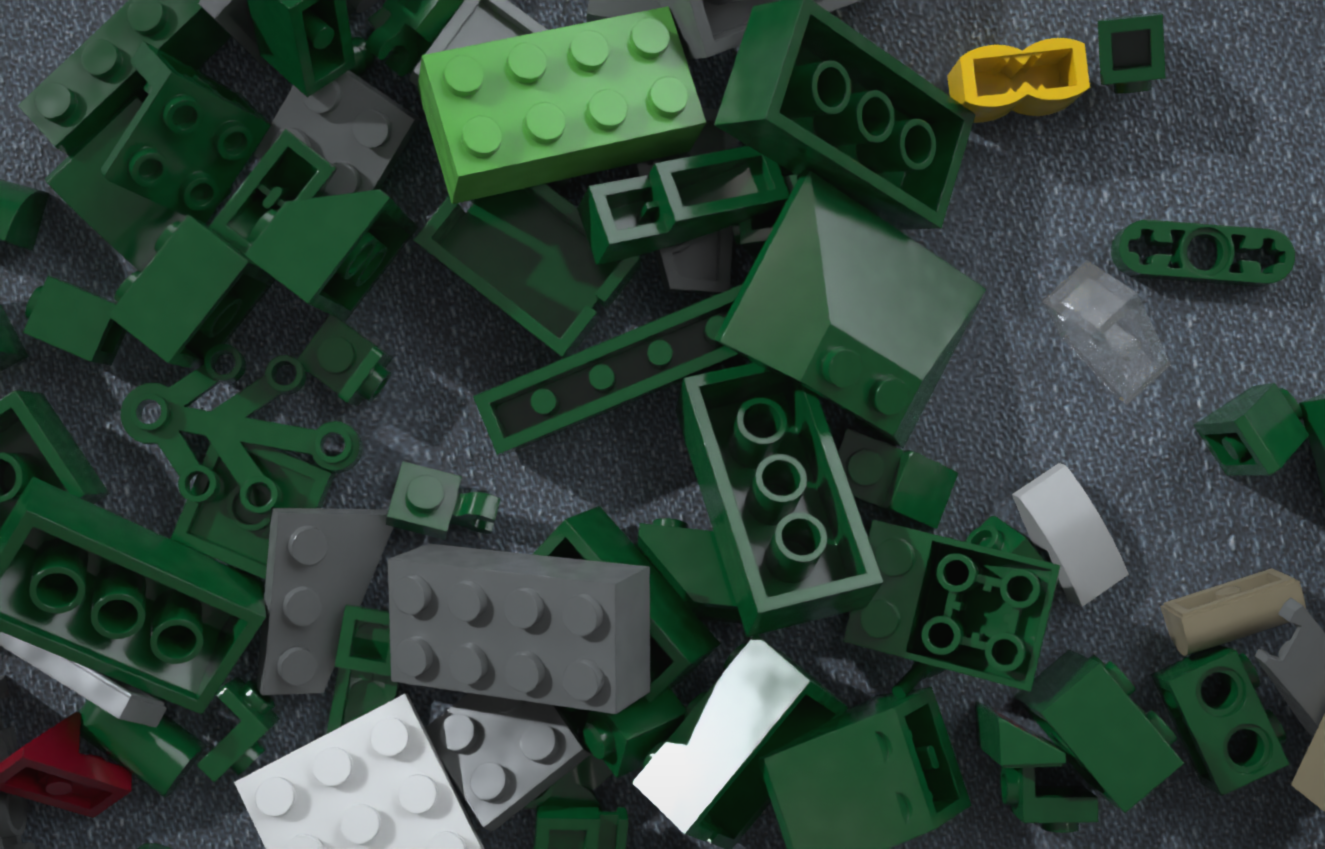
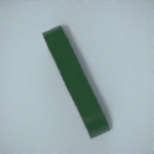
M1139 220L1121 229L1114 237L1111 245V256L1115 266L1125 275L1135 278L1261 287L1284 279L1291 272L1295 263V250L1289 238L1277 230L1265 228ZM1141 234H1144L1147 245L1165 247L1173 243L1171 234L1176 236L1171 248V255L1155 254L1144 259L1143 264L1139 263V255L1137 253L1129 252L1128 244L1138 240ZM1195 237L1209 239L1217 249V260L1210 270L1197 269L1188 259L1187 248L1190 241ZM1262 244H1264L1265 253L1275 257L1274 265L1265 267L1262 273L1260 263L1256 261L1240 260L1232 263L1234 252L1248 253L1261 248ZM1170 260L1172 262L1173 268L1168 267ZM1230 266L1232 267L1233 273L1229 272Z

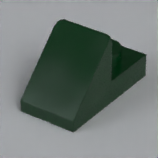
M848 428L844 429L837 452L853 497L937 529L958 472L915 451L902 450Z

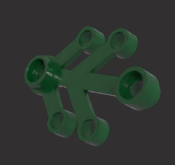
M219 344L207 352L204 365L171 387L159 383L140 385L126 396L121 407V422L125 431L133 439L143 444H158L179 475L178 488L181 495L185 499L197 504H206L214 500L220 492L221 482L215 471L199 463L181 432L207 437L241 487V503L247 510L259 515L269 514L272 512V508H277L281 502L282 494L278 484L262 474L242 443L309 454L313 456L314 461L319 466L334 473H342L352 469L359 462L363 452L362 441L358 433L342 422H328L321 425L317 430L248 418L282 394H294L304 386L306 381L305 368L297 359L289 355H280L273 358L268 363L263 377L212 411L189 408L190 404L220 382L224 384L234 383L245 373L246 361L244 356L231 345ZM224 354H232L235 358L233 370L227 374H218L215 369L217 359ZM284 365L295 366L296 377L294 381L288 385H279L276 381L277 370ZM149 403H158L161 407L159 419L154 423L145 424L142 419L144 407ZM332 435H340L345 440L343 452L335 457L327 456L324 451L326 439ZM205 473L210 481L209 488L203 495L195 496L190 490V481L195 475ZM266 484L271 490L270 501L264 506L256 507L251 501V492L257 485Z

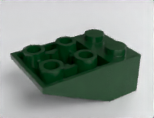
M872 520L868 540L883 579V584L867 607L850 611L843 642L1031 692L1061 565Z
M932 687L914 689L903 698H897L893 693L876 695L757 759L787 849H889L935 830L972 806Z

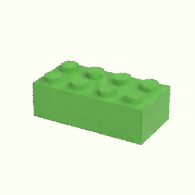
M669 6L422 55L417 89L452 204L689 152L706 124Z

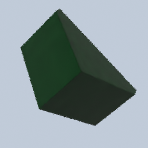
M285 128L209 228L241 253L245 254L253 244L249 240L250 233L265 213L272 209L278 212L287 201L321 197L337 168Z

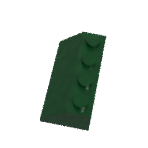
M32 477L0 530V632L201 715L266 618L262 581L35 477Z

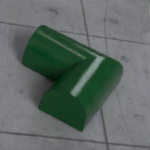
M150 694V695L154 696L155 698L159 699V700L162 701V702L165 701V699H162V698H160V697H158V696H155V695H153V694ZM89 700L79 710L81 715L80 736L164 798L172 794L207 746L165 714L155 728L118 719Z

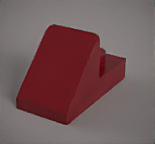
M76 711L22 746L0 763V791L94 818L132 791V774L124 767L107 762L100 756L79 753L81 715L80 712Z

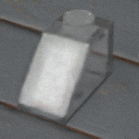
M1088 260L1067 279L1063 280L1042 301L1060 336L1111 392L1126 405L1171 365L1138 293Z

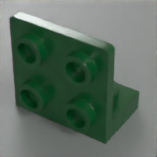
M143 41L130 60V63L147 81L143 89L149 95L103 164L101 173L109 182L181 215H190L206 223L271 124L242 94Z

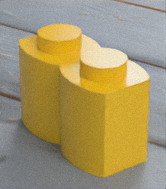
M1068 38L1045 39L1028 46L1023 51L1006 45L979 47L960 57L947 75L950 97L976 114L973 123L996 120L1005 116L1010 111L1029 116L1050 115L1067 108L1090 88L1085 44Z

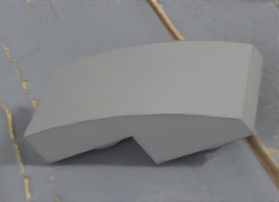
M1058 463L1012 494L1032 544L1047 550L1052 563L1061 565L1058 578L1068 601L1083 607L1129 575L1101 516L1066 465Z

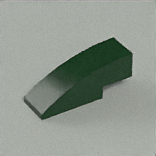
M744 146L655 163L648 175L589 186L577 210L596 265L674 246L719 231L786 204L790 195L778 164L753 148Z

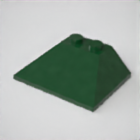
M803 170L714 340L764 369L789 377L855 416V423L896 447L903 449L976 311L986 288L812 171Z

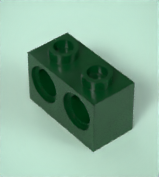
M1218 645L1199 651L1150 674L1197 776L1205 787L1223 796L1290 765L1281 747L1282 744L1287 742L1285 732L1273 712L1269 709L1264 710L1255 691L1256 688L1260 687L1258 674L1251 661L1243 653L1238 654L1234 649ZM1217 673L1221 679V691L1213 701L1205 703L1201 696V685L1207 676ZM1244 729L1247 735L1246 748L1239 756L1230 758L1227 751L1228 741L1235 732Z

